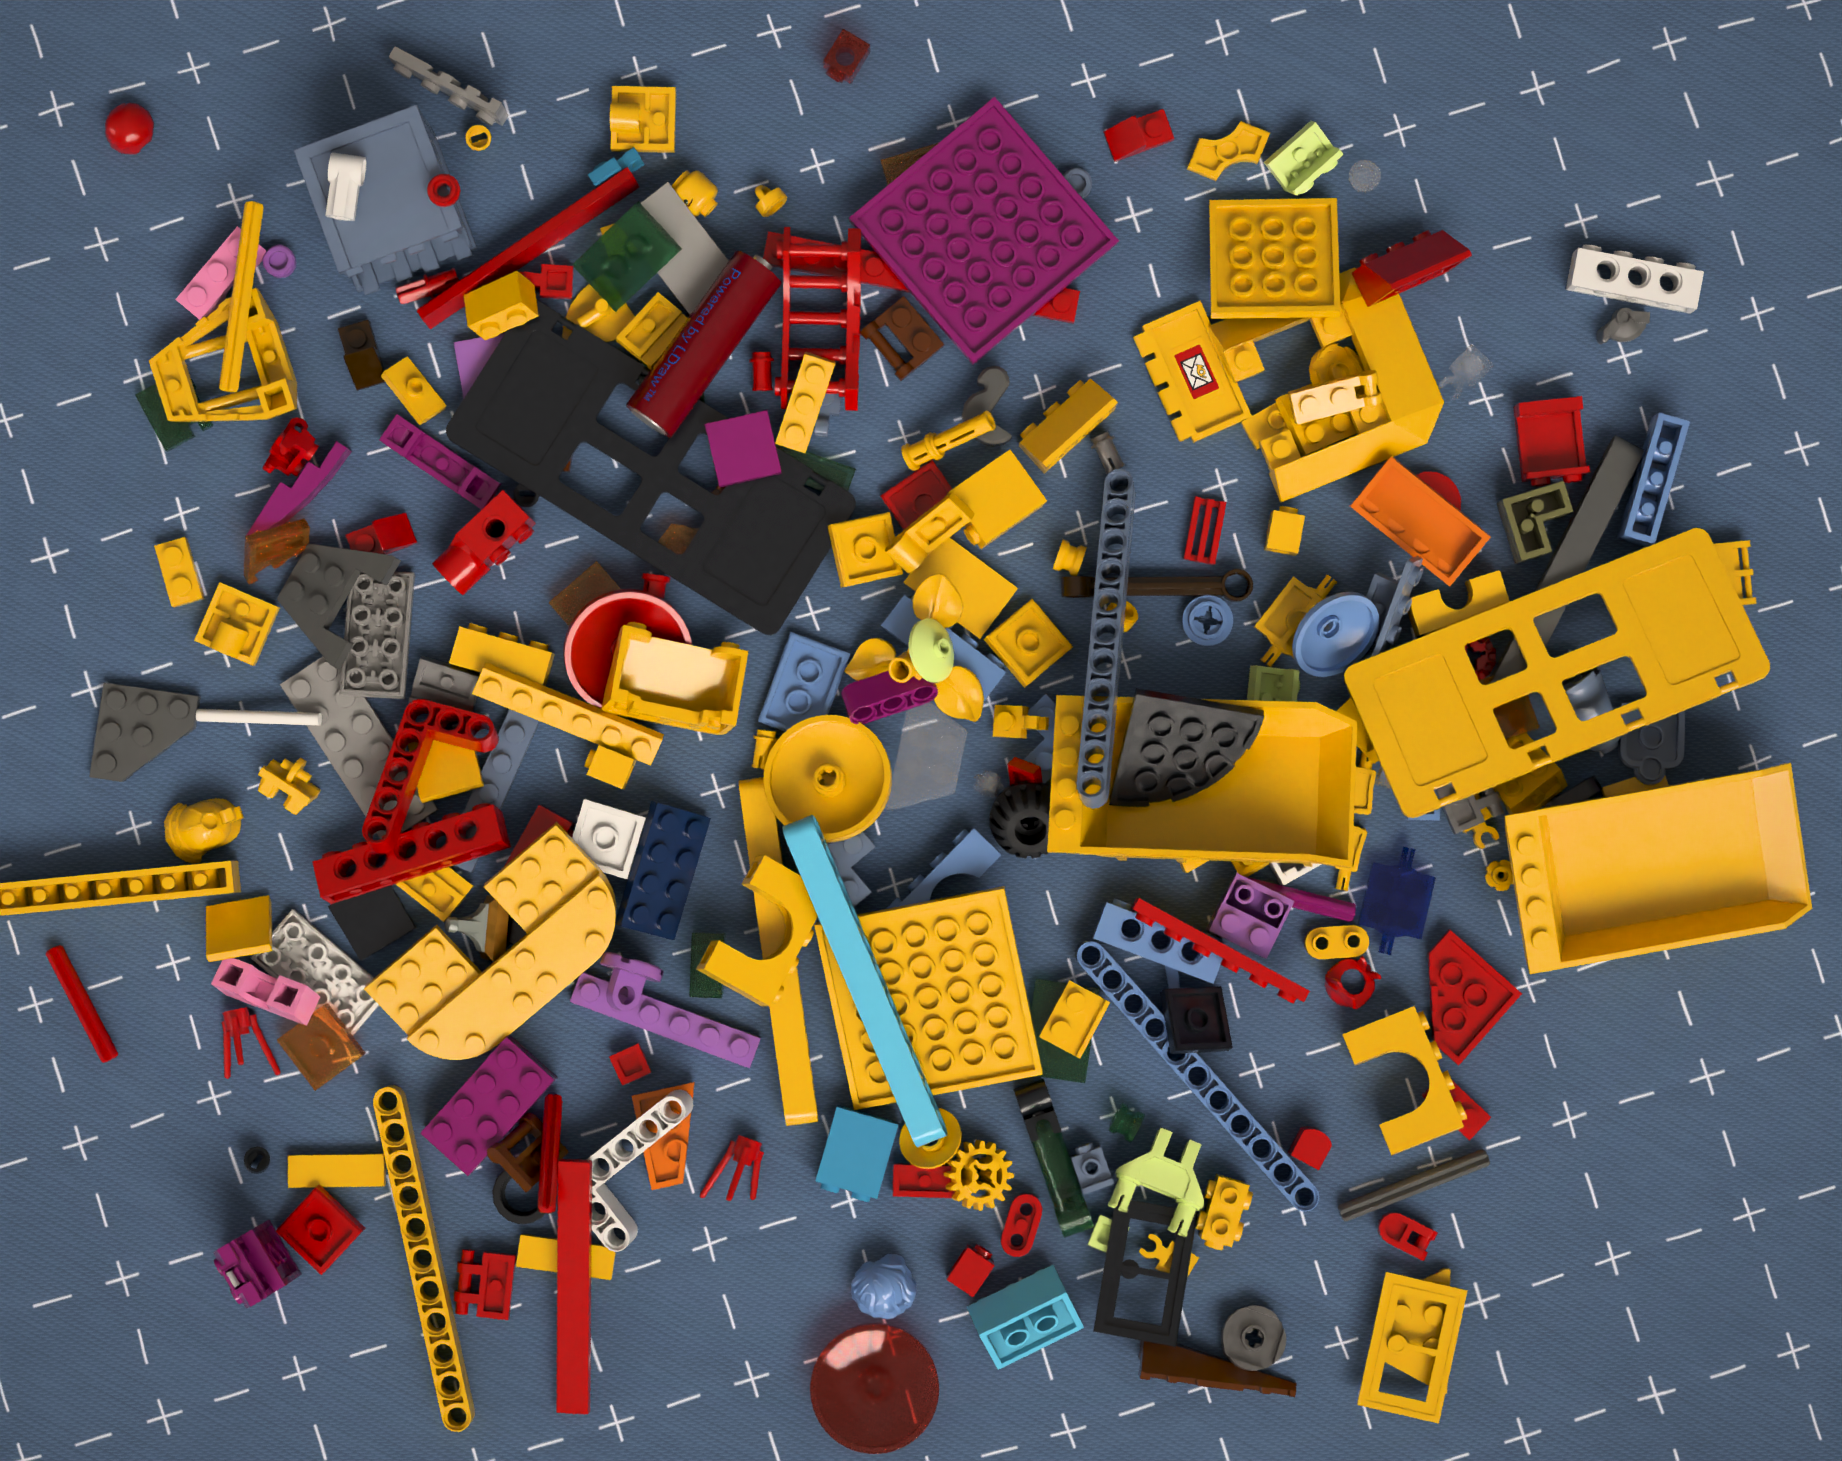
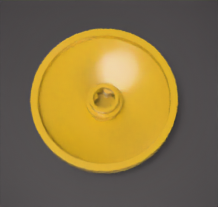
M820 715L793 725L780 736L767 757L763 783L768 804L777 819L784 826L814 815L826 843L852 838L866 830L876 821L884 810L891 793L892 768L885 748L870 729L858 722L859 724L852 723L848 717Z

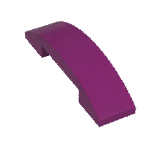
M398 414L395 415L379 439L386 446L481 510L490 502L501 486L499 482L468 463Z

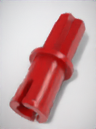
M451 268V270L429 277L425 274L422 279L396 287V293L401 304L410 303L428 296L433 299L435 294L445 291L458 282L459 279L455 268Z

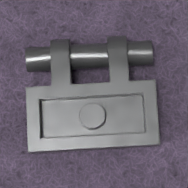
M1451 783L1435 789L1438 799L1455 793ZM1492 787L1482 791L1483 797L1476 800L1474 795L1442 806L1453 834L1485 822L1480 811L1482 808L1488 807L1492 818L1503 814L1504 811L1499 802L1502 800L1499 792H1495Z

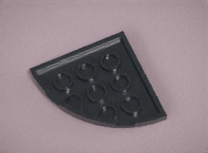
M1136 688L1109 796V805L1146 807L1149 806V803L1169 799L1175 802L1213 785L1235 767V762L1244 754L1246 749H1250L1260 731L1264 719V710Z

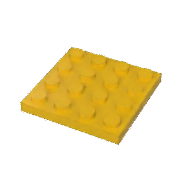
M1337 198L1209 200L1211 319L1340 317Z

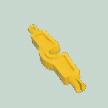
M1363 752L1360 765L1356 767L1354 813L1369 815L1372 810L1376 771L1371 770L1373 762L1369 758L1367 760V756ZM1354 826L1352 867L1334 866V868L1339 869L1335 889L1341 890L1342 887V890L1348 891L1351 872H1356L1358 869L1360 854L1367 836L1365 828Z

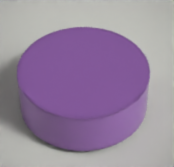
M274 245L265 252L263 265L266 271L273 277L285 278L294 272L296 257L288 247Z

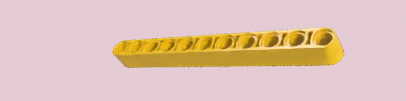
M763 777L739 780L750 867L756 856L766 855L783 865L777 817L772 812L766 799ZM754 892L762 957L764 959L779 948L784 937L785 925L783 916L777 906ZM796 967L791 975L787 974L781 986L784 987V991L776 1004L772 1003L769 1006L786 1126L818 1122L798 968Z
M388 1085L375 1093L373 1106L442 1421L448 1430L460 1432L469 1426L475 1416L473 1399L407 1098L400 1087ZM385 1092H391L396 1095L397 1105L394 1109L386 1108L383 1105L382 1097ZM392 1123L400 1124L403 1127L404 1136L401 1140H395L390 1136L389 1128ZM399 1155H405L410 1159L411 1168L409 1171L403 1172L397 1168L396 1159ZM406 1186H411L417 1190L418 1199L415 1203H409L404 1199L403 1190ZM412 1218H419L424 1222V1233L415 1234L411 1231L410 1221ZM424 1249L431 1254L432 1262L430 1265L424 1266L417 1261L416 1254L418 1250ZM426 1281H433L437 1284L439 1288L437 1296L430 1297L425 1294L423 1285ZM438 1312L445 1317V1327L436 1328L431 1324L430 1316L432 1313ZM438 1345H448L453 1351L452 1358L449 1360L440 1358L437 1353ZM446 1376L456 1377L460 1384L459 1390H448L444 1385V1378ZM455 1407L462 1408L466 1413V1421L459 1423L454 1421L451 1417V1409Z

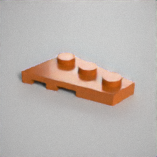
M695 1082L632 1095L636 1119L674 1090L686 1091L693 1099ZM673 1100L670 1101L671 1110L674 1113L681 1114L680 1104ZM691 1113L643 1152L651 1190L684 1183ZM646 1120L647 1129L650 1132L657 1133L656 1123Z

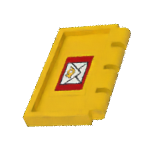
M1201 300L1143 325V333L1133 337L1142 358L1151 354L1155 357V359L1145 363L1154 386L1157 387L1164 383L1168 386V388L1157 392L1167 415L1169 416L1176 412H1179L1181 415L1170 421L1179 442L1191 438L1192 442L1195 443L1252 416L1238 383H1233L1225 361L1217 350L1208 328L1211 323Z

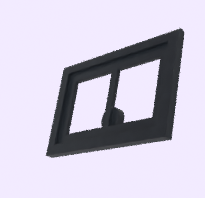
M1120 1198L1117 1207L1113 1210L1093 1332L1176 1347L1198 1212H1195L1187 1237L1177 1235L1182 1224L1180 1222L1176 1232L1170 1273L1140 1268L1134 1260L1128 1259L1123 1262L1130 1218L1170 1226L1176 1208L1131 1200L1128 1211L1122 1212L1118 1210L1122 1200ZM1138 1274L1168 1279L1161 1326L1114 1317L1120 1276L1125 1279H1133Z

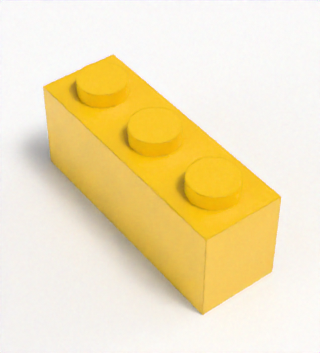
M469 623L468 629L459 626L449 664L481 673L484 663L487 662L546 686L555 656L554 653L548 652L549 645L532 640L529 646L517 643L518 636L500 632L499 637L486 634L488 628Z

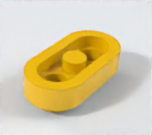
M1356 925L1316 927L1310 930L1304 939L1305 950L1316 959L1358 957L1365 953L1369 946L1367 932ZM1351 935H1356L1359 939L1356 947L1348 945V938ZM1320 937H1324L1327 941V946L1322 950L1316 947V940Z

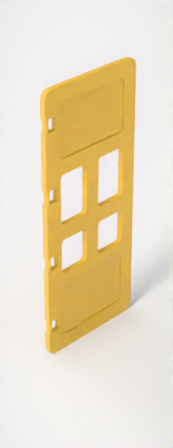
M1693 528L1350 665L1344 673V682L1402 813L1407 817L1417 818L1442 806L1462 800L1532 772L1537 768L1557 762L1627 734L1632 730L1647 726L1717 698L1722 694L1762 680L1770 671V662L1709 534L1701 528ZM1589 595H1601L1617 632L1614 635L1559 657L1553 658L1549 656L1533 619ZM1508 629L1514 635L1527 668L1491 684L1482 685L1465 651V646ZM1620 657H1629L1646 691V696L1589 720H1579L1562 682L1565 679ZM1731 671L1735 681L1718 687L1715 677ZM1537 692L1545 703L1555 725L1556 732L1519 748L1512 749L1506 742L1493 710L1500 705ZM1638 709L1642 718L1625 724L1621 715ZM1545 746L1548 756L1531 762L1528 752ZM1451 783L1455 793L1438 799L1434 790Z

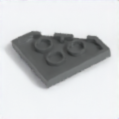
M104 683L89 777L119 782L126 781L137 770L153 761L183 736L196 729V711L199 709L201 697Z

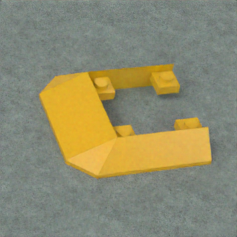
M1357 268L1339 273L1340 317L1231 318L1208 326L1217 350L1225 361L1233 383L1262 373L1265 370L1254 342L1309 320L1321 348L1351 337L1364 370L1377 371L1378 382H1376L1377 391L1381 392L1383 403L1348 411L1357 433L1356 436L1302 458L1290 429L1258 442L1270 470L1269 476L1280 503L1383 462L1391 455L1395 457L1427 444L1444 404L1442 395L1400 295L1397 294L1367 307L1352 275V272Z

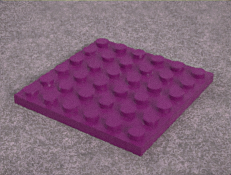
M995 97L849 217V222L855 228L861 229V236L972 365L1119 242Z

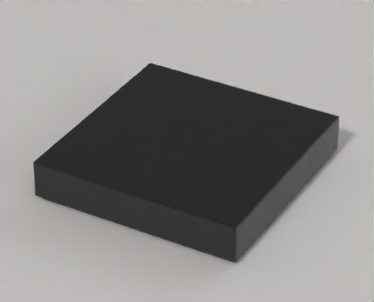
M392 885L328 906L360 961L417 928Z
M1222 986L1164 989L1160 992L1171 1054L1229 1051L1233 1048Z

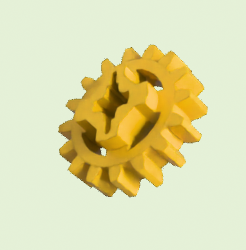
M976 1140L973 1146L970 1142H964V1151L958 1149L955 1154L957 1157L955 1161L949 1160L947 1162L952 1168L951 1171L944 1172V1176L951 1178V1182L945 1187L947 1190L956 1191L952 1199L958 1202L962 1200L963 1207L970 1209L973 1205L975 1210L982 1211L985 1204L988 1208H994V1199L1005 1200L1001 1193L1003 1189H1012L1006 1182L1007 1179L1014 1178L1013 1173L1007 1172V1168L1013 1163L1010 1160L1002 1159L1006 1151L1003 1149L996 1150L995 1143L988 1142L985 1145L983 1140ZM977 1154L987 1155L986 1157H982L979 1161L973 1159L972 1157ZM976 1169H980V1170H981V1171L979 1172V1175L976 1173V1172H977ZM979 1189L986 1192V1194L981 1196L971 1195L972 1193H977Z

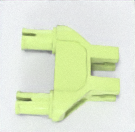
M1160 1128L1148 1153L1116 1169L1115 1174L1118 1181L1108 1206L1115 1209L1120 1197H1122L1118 1210L1127 1212L1136 1186L1139 1187L1141 1185L1176 1200L1178 1205L1167 1230L1172 1233L1177 1232L1179 1224L1182 1222L1177 1235L1187 1237L1195 1212L1200 1211L1204 1206L1203 1195L1193 1170L1202 1144L1189 1140L1185 1145L1179 1162L1164 1157L1173 1132Z

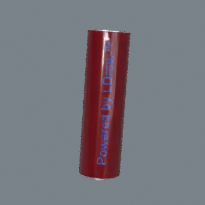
M741 251L735 252L627 402L626 407L638 419L660 434L672 438L781 286L782 282L770 271L772 266L765 259L758 255H754L752 258Z

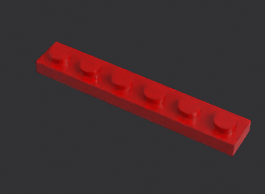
M1138 897L1136 898L1131 908L1137 912L1136 919L1151 927L1154 921L1166 927L1163 932L1165 935L1178 942L1183 937L1192 941L1194 944L1191 949L1208 958L1211 952L1223 958L1220 962L1222 966L1235 973L1238 972L1239 968L1249 972L1251 975L1248 980L1263 988H1266L1268 983L1279 989L1277 993L1279 997L1292 1004L1295 1003L1296 999L1302 1002L1306 1000L1310 992L1308 989Z

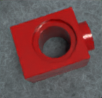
M967 1244L946 1275V1280L971 1297H974L995 1266L994 1261L990 1259L993 1254L978 1244L974 1248Z

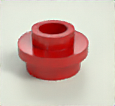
M438 174L430 180L427 193L435 205L449 207L457 202L461 189L458 181L453 176ZM449 186L450 193L444 197L440 196V187Z

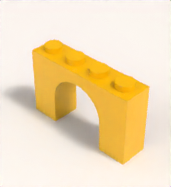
M766 855L756 856L742 885L768 899L780 910L784 919L785 932L779 948L767 958L757 960L742 954L720 940L711 941L696 970L760 1006H771L772 1003L776 1004L782 996L784 987L781 985L787 974L791 975L799 963L797 955L801 947H806L812 939L814 930L811 928L818 915L801 876Z
M1415 1006L1342 1034L1355 1066L1387 1053L1401 1052L1416 1058L1427 1072L1429 1091L1424 1102L1410 1113L1379 1124L1391 1156L1464 1127L1462 1120L1467 1119L1461 1102L1457 1101L1454 1103L1450 1090L1455 1089L1448 1070L1441 1072L1437 1060L1442 1059L1436 1041L1429 1042L1425 1030L1430 1029L1423 1011L1417 1013Z

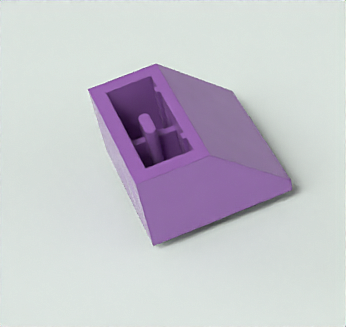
M1236 873L1219 901L1206 930L1267 959L1295 901Z

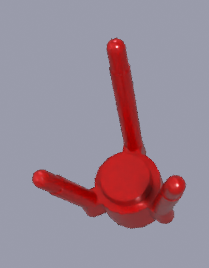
M248 1007L223 1012L224 1021L221 1024L224 1043V1077L229 1079L231 1076V1037L234 1039L238 1065L244 1064L240 1036L249 1034V1027L252 1028L275 1075H279L281 1071L258 1025L256 1014L249 1015Z
M738 1135L736 1142L731 1140L727 1152L701 1191L700 1198L706 1197L734 1154L733 1160L738 1162L729 1186L726 1200H732L744 1166H751L752 1161L754 1162L750 1199L755 1200L760 1164L764 1152L760 1151L762 1143Z

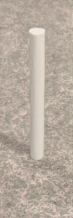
M197 709L196 720L200 722L320 726L322 714L313 712Z

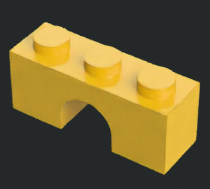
M1500 570L1465 581L1468 600L1462 609H1452L1445 605L1439 589L1411 597L1412 604L1408 615L1415 637L1428 635L1510 602Z

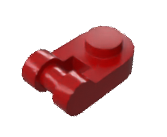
M1398 1212L1386 1213L1378 1223V1233L1384 1241L1422 1261L1425 1260L1428 1254L1426 1249L1430 1241H1434L1438 1234L1437 1231ZM1412 1231L1419 1234L1414 1245L1407 1242Z

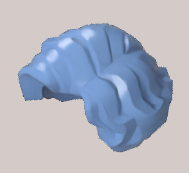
M887 1254L880 1260L875 1262L868 1261L862 1264L860 1269L855 1272L851 1283L852 1299L857 1303L861 1312L869 1314L873 1318L888 1320L904 1313L906 1309L912 1306L917 1294L916 1281L906 1266L905 1259L897 1254Z

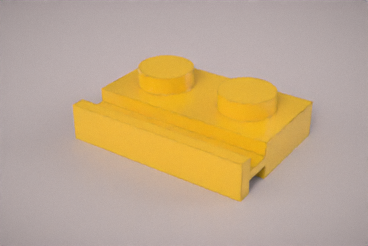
M657 292L616 337V342L639 361L646 364L651 370L688 318L682 314L681 310Z
M450 867L396 884L444 923L474 887Z
M1068 980L1039 1037L1080 1059L1110 1002Z

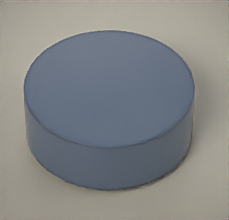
M1072 168L1063 174L1064 178L1082 199H1085L1090 194L1092 179L1087 171L1081 168Z

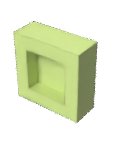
M1102 1215L1098 1216L1088 1241V1246L1105 1253L1107 1252L1112 1219Z

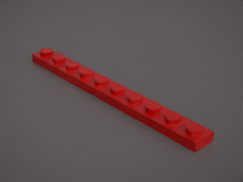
M768 231L763 259L773 267L783 268V259H777V240H783L784 234ZM791 236V243L832 244ZM861 249V283L910 292L876 252ZM791 256V270L821 276H841L842 273H847V261H841L840 257ZM1064 288L1032 316L1074 324L1080 291Z

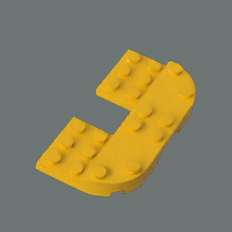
M557 822L484 884V888L527 933L495 962L481 972L445 932L436 925L365 985L364 990L408 1035L407 1040L419 1050L434 1057L449 1060L469 1059L490 1051L593 965L607 949L613 936L616 921V899L612 886L602 870Z

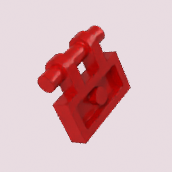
M462 1249L461 1261L457 1262L456 1272H459L458 1290H454L453 1301H456L455 1314L468 1315L469 1303L478 1304L476 1317L509 1320L516 1254L484 1251L482 1264L474 1263L475 1250ZM472 1274L481 1275L479 1293L470 1291Z

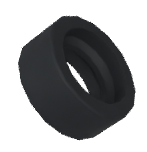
M503 1170L496 1178L492 1190L493 1203L499 1214L508 1221L517 1224L533 1223L542 1218L546 1213H540L538 1206L531 1211L521 1212L508 1204L505 1189L512 1177Z

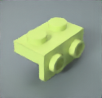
M1310 121L1264 161V164L1284 191L1296 196L1311 189L1314 185L1313 181L1322 173L1331 171L1337 165V160L1343 153L1339 148L1331 144L1316 122Z
M1257 665L1250 666L1247 700L1297 702V694L1300 690L1299 670Z

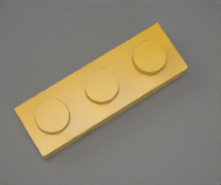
M805 352L775 444L806 453L836 363L835 361Z

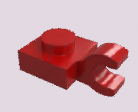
M541 264V273L519 272L532 282L535 288H540V298L572 299L574 266Z

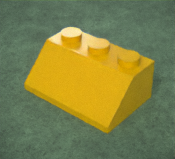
M1091 378L1085 384L1079 380L1067 391L1070 397L1060 405L1056 401L1043 413L1046 417L1043 422L1038 426L1033 422L1020 434L1023 440L1019 442V447L1044 474L1115 411L1118 402Z

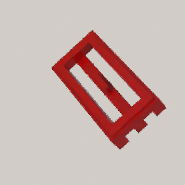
M1194 497L1183 560L1215 565L1227 502ZM1200 505L1206 506L1198 553L1193 555L1191 552ZM1214 507L1218 508L1210 556L1204 557L1212 508Z

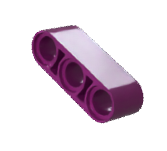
M889 671L847 685L843 688L841 695L850 721L854 724H859L858 722L866 724L931 702L937 697L938 689L936 683L928 682L923 678L917 680L915 677H912L904 683L896 682L891 678Z

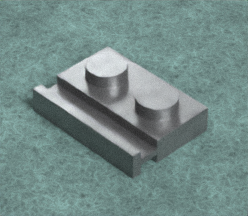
M422 656L419 660L409 702L416 699H425L473 712L478 696L472 694L480 673Z

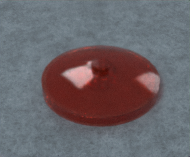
M885 1323L860 1324L839 1333L821 1351L811 1376V1402L819 1423L839 1444L861 1453H888L901 1449L913 1442L931 1422L939 1398L938 1373L928 1350L911 1333L897 1326Z

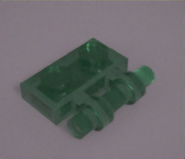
M191 379L192 384H193V387H194V390H195L197 387H196V385L194 384L193 380ZM156 384L135 394L165 451L168 452L196 437L190 427L195 422H170L167 420ZM211 421L198 422L202 431L213 426Z

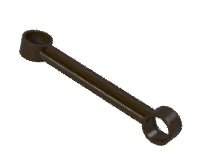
M1233 569L1223 576L1128 577L1127 596L1222 595L1230 602H1240L1251 594L1253 580L1246 571L1241 569ZM1239 574L1247 581L1246 592L1240 597H1234L1226 590L1225 580L1231 575ZM1062 577L1061 597H1093L1096 577ZM1105 577V579H1106V580H1109V581H1113V580H1115V579L1118 578V577Z

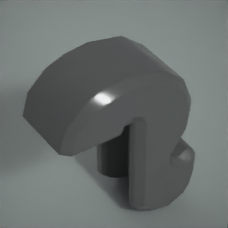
M990 366L980 373L977 385L984 387V390L972 394L965 402L962 412L963 422L982 414L986 410L990 413L1009 387V376L1003 368ZM996 425L995 430L986 432L974 439L983 445L995 447L1005 445L1012 439V435Z

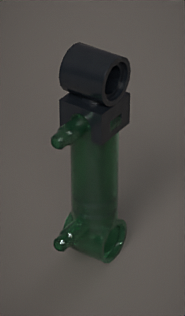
M1044 1079L1013 1089L1063 1237L1066 1238L1094 1228Z

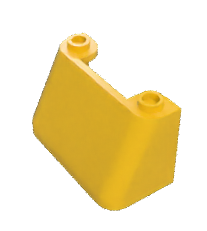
M629 622L627 625H623L620 628L604 693L603 711L715 735H724L736 726L748 651L741 650L740 645L731 642H722L719 647L707 649L651 637L652 633L647 631V626L641 623Z

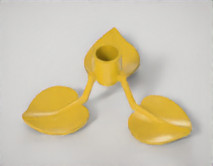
M939 573L928 577L917 588L913 597V610L916 617L920 620L934 619L944 628H949L962 617L963 601L960 593L949 578ZM871 638L863 642L844 670L847 675L856 681L889 671L891 678L899 683L907 682L912 677H915L917 680L922 679L912 664L909 648L896 657L895 648L882 638ZM959 665L953 666L950 675L945 680L936 683L938 695L934 702L948 716L976 722L981 716L984 703L981 684L976 675L969 669Z

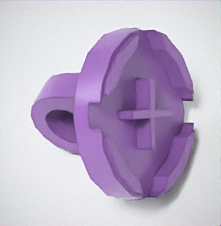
M612 952L603 953L600 960V965L613 969L606 997L609 1005L616 1010H632L640 1000L645 981L649 980L660 983L664 973L662 969L655 965L637 959L623 958L620 954ZM623 986H626L628 998L625 1002L621 1003L618 993Z

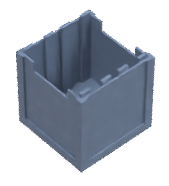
M417 105L293 150L337 270L340 274L344 273L348 278L352 277L358 293L364 291L365 295L379 291L381 290L379 284L395 278L398 283L413 278L411 272L422 268L425 273L440 268L438 262L454 256L460 261L473 256L471 251L477 249L460 200L458 199L455 204L449 207H439L428 196L427 187L430 180L438 174L450 175L434 130ZM332 152L366 157L365 179L363 186L359 188L355 221L337 220L326 216L330 187L328 165ZM442 186L439 189L440 196L444 197L450 193L449 186Z

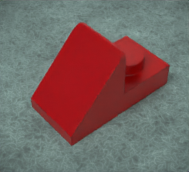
M1164 109L1139 118L1136 115L1131 116L1103 132L1114 162L1174 141V135Z
M407 513L374 520L372 525L345 535L351 550L386 555L418 543Z

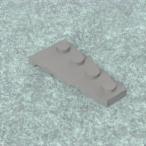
M396 46L390 53L389 59L395 65L393 70L408 79L412 75L422 80L420 84L422 87L436 95L439 90L450 96L448 101L462 110H465L467 106L477 112L476 117L490 126L494 122L501 126L504 125L509 115L502 102L492 98L488 103L489 99L482 95L479 90L470 85L465 89L461 88V83L453 76L443 71L433 72L434 68L431 65Z

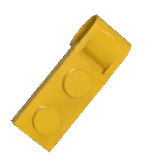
M951 492L892 540L895 543L891 546L890 542L885 552L909 574L925 560L932 550L969 523L975 513Z

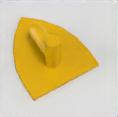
M605 272L579 292L571 303L565 318L603 341L610 342L616 340L619 333L635 316ZM563 326L562 338L568 340L572 331Z

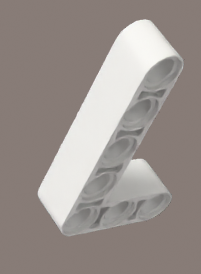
M674 1090L586 1159L592 1160V1231L604 1246L611 1251L618 1252L624 1250L636 1238L638 1228L632 1217L605 1185V1182L691 1113L694 1106L693 1099L686 1091ZM673 1100L680 1104L681 1114L674 1113L671 1110L670 1101ZM646 1120L656 1123L657 1133L650 1132L647 1129ZM622 1139H627L632 1143L633 1152L626 1151L623 1148ZM598 1158H603L608 1162L609 1171L600 1168ZM594 1202L601 1203L604 1206L605 1215L599 1214L595 1210ZM614 1228L622 1229L626 1239L622 1240L616 1237Z

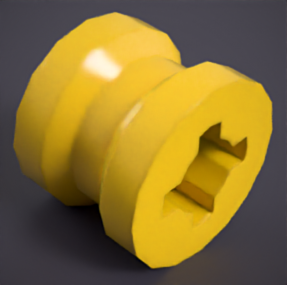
M1063 539L1053 570L1060 571L1063 569L1069 571L1071 576H1077L1087 547L1082 545L1075 547L1070 545L1069 541Z

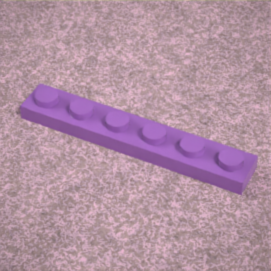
M585 972L579 976L570 1002L744 1067H751L761 1037L645 994H641L637 1006L632 1010H616L607 1002L606 993L609 981ZM622 987L618 993L621 1003L625 1002L628 998V989L626 987Z

